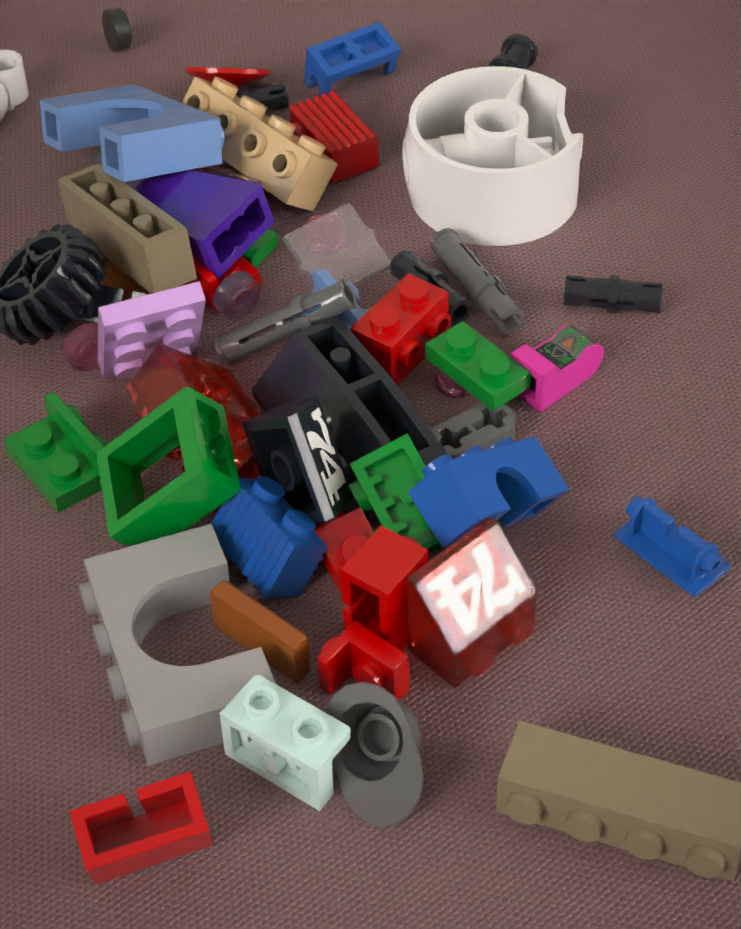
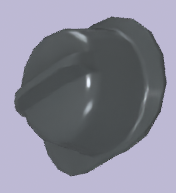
M364 681L346 685L333 695L325 710V713L350 727V740L333 759L342 793L350 809L362 821L378 827L398 824L408 817L417 805L424 781L419 755L421 732L418 720L408 706L396 699L394 695L380 685Z

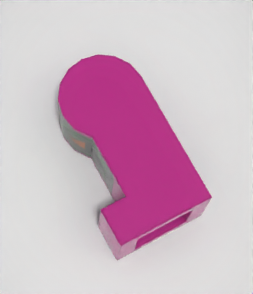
M574 325L563 326L549 341H544L533 349L527 344L522 345L511 352V358L531 373V381L536 379V391L528 388L517 396L539 413L596 372L603 360L604 348Z

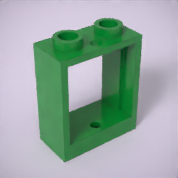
M188 386L182 388L96 453L109 536L111 539L129 547L183 532L241 491L224 406ZM180 445L185 472L145 500L141 473Z

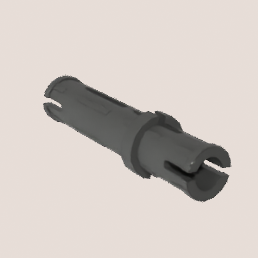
M444 228L438 231L433 237L437 243L431 242V249L441 258L446 267L468 291L473 306L478 311L482 312L483 310L502 334H512L521 328L523 324L516 316L520 320H525V312L509 297L505 283L498 276L493 277L486 270L485 266L463 243V240L454 229Z
M341 279L335 284L313 294H298L291 299V304L259 317L224 335L216 336L214 338L216 353L225 365H230L240 358L270 347L299 331L335 317L347 310H353L357 307L354 291L345 279ZM321 305L320 309L293 320L294 316ZM276 325V329L252 340L249 339L250 336Z

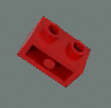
M408 273L350 328L352 334L389 374L396 385L425 359V343L449 329L451 323V316L448 314L449 292Z

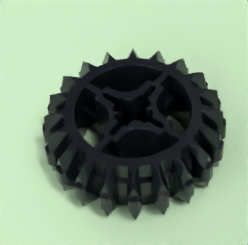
M57 224L52 226L49 231L41 230L34 239H26L25 245L19 250H14V254L8 261L2 262L3 268L0 271V332L3 335H6L10 340L16 341L19 345L28 343L32 346L41 339L48 341L56 331H65L66 325L73 319L78 320V314L84 308L90 307L89 300L92 296L99 293L100 288L98 284L104 280L106 275L103 270L107 261L103 258V253L97 248L98 244L87 233L84 234L79 228H75L71 224L64 226Z

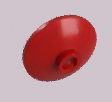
M185 67V72L193 77L213 82L214 77H219L236 87L240 84L259 81L270 75L269 69Z

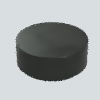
M119 7L104 10L102 26L108 46L112 51L128 49L132 43V32L126 13Z

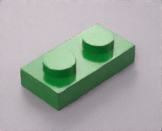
M463 321L425 343V358L492 411L530 388L531 373Z

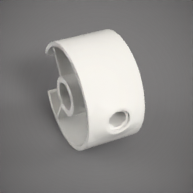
M499 66L478 67L458 71L444 76L427 86L419 93L411 106L409 122L402 144L405 181L412 206L418 216L437 232L444 228H451L456 231L463 242L483 246H509L530 242L554 232L566 223L577 207L579 169L583 146V134H572L564 115L566 87L545 75L533 71Z

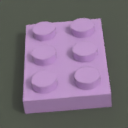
M200 281L98 307V363L103 379L116 376L117 379L132 378L141 374L145 367L163 363L166 367L177 366L189 361L192 355L197 354L206 302Z

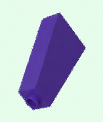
M192 170L124 182L187 228L192 256L209 269L217 279L275 222L262 186L259 183Z

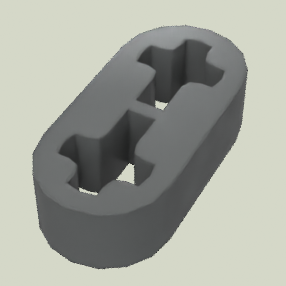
M482 403L437 424L431 431L447 454H450L455 459L478 445H481L484 450H488L491 446L507 437H511L514 441L516 416L513 410L506 404L492 411Z

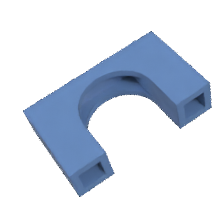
M132 84L40 99L43 143L61 152L101 145L103 172L120 181L128 182L222 164V147L224 146L225 136L220 124V118L138 85Z

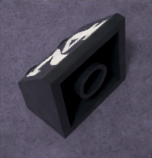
M318 397L292 400L241 422L260 476L268 477L278 482L286 492L283 498L294 510L305 513L314 522H325L334 518L354 498L348 486L351 480L349 467L343 457L338 454L331 434L333 431L331 417L328 411L320 404Z

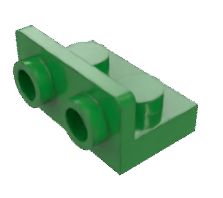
M52 392L44 396L47 417L13 433L3 440L7 454L59 513L102 490L96 453L105 447L107 442L99 433L93 435L85 427L84 420L74 405L66 406Z
M408 433L350 463L357 480L348 486L364 513L373 509L381 526L401 536H408L414 539L425 549L439 543L408 493L425 478L422 473L425 464Z

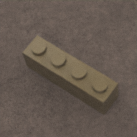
M95 164L58 179L68 224L79 228L84 234L87 233L98 244L97 248L106 258L151 294L176 288L197 279L187 228L123 181L104 173L100 164Z
M521 720L518 721L497 778L496 812L506 814L511 819L522 824H540L567 832L571 837L583 842L597 841L627 850L630 854L641 859H658L686 867L691 872L702 877H720L735 881L741 858V782Z

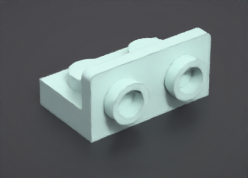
M261 675L253 676L220 712L225 755L318 811H321L334 795L332 760L350 740V727Z

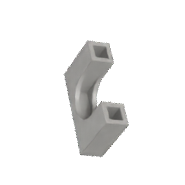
M212 524L83 559L88 582L78 584L86 615L97 614L100 621L99 624L92 625L99 655L101 658L111 656L114 666L106 668L114 701L125 699L129 709L120 713L129 746L132 747L140 744L147 766H151L224 743L220 712L253 676L261 675L275 683L262 648H254L193 666H175L162 663L148 656L140 648L145 636L158 623L170 616L210 605V591L223 580L230 583L228 564Z

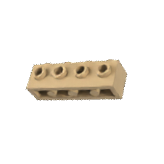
M194 77L182 103L220 118V124L225 136L224 146L222 147V159L255 183L261 184L265 190L285 204L313 212L338 163L323 154L326 147L306 135H301L300 138L294 135L296 127L290 122L275 115H272L271 118L266 116L264 113L267 107L260 102L244 95L242 99L236 96L238 88L219 77H214L213 82Z

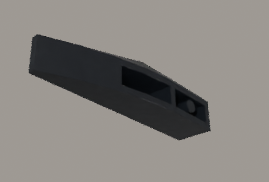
M337 316L293 334L252 388L254 399L265 412L292 400L318 397L320 404L328 411L333 424L331 434L338 454L343 457L349 467L351 474L349 484L357 480L350 463L407 433L425 466L447 454L418 411L393 379ZM491 524L473 539L446 548H442L440 543H437L427 548V550L451 567L453 565L456 571L459 572L477 563L472 550L481 543L485 542L492 556L503 550V542Z

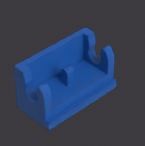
M380 22L373 23L308 47L306 50L304 82L309 89L316 87L319 82L320 90L318 92L319 97H321L323 93L328 94L331 91L333 82L385 63L383 73L387 75L395 71L397 56L400 55L401 48Z

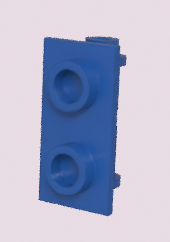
M636 496L633 498L626 509V513L631 516L630 521L613 533L615 539L694 598L732 567L731 564L718 554L719 547L717 545L707 543L684 525L681 528L677 526L675 519L659 508L656 501L651 497L643 499L640 496Z

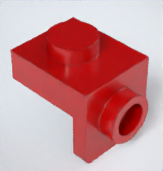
M361 508L345 515L341 510L330 520L315 522L316 528L314 532L328 547V551L322 554V561L339 592L342 591L340 569L373 534V530Z

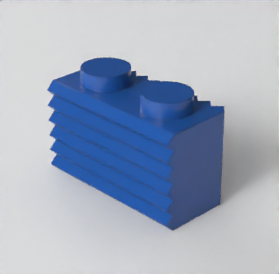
M263 476L256 479L239 478L241 491L221 504L211 522L221 548L224 549L225 554L230 556V560L236 563L235 567L242 570L241 574L248 577L247 581L254 584L253 588L260 591L259 595L265 598L299 597L304 593L303 588L309 585L307 580L313 577V571L318 568L317 563L323 559L322 554L328 551L327 545L314 532L316 528L315 522L305 513L294 510L283 498L286 492L278 482Z

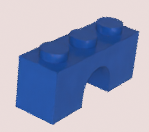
M507 437L491 446L488 450H484L481 445L467 450L458 458L453 459L450 454H445L433 460L422 470L425 478L408 493L442 548H446L475 538L498 519L501 520L504 527H508L534 518L570 489L536 437L514 442L511 437Z

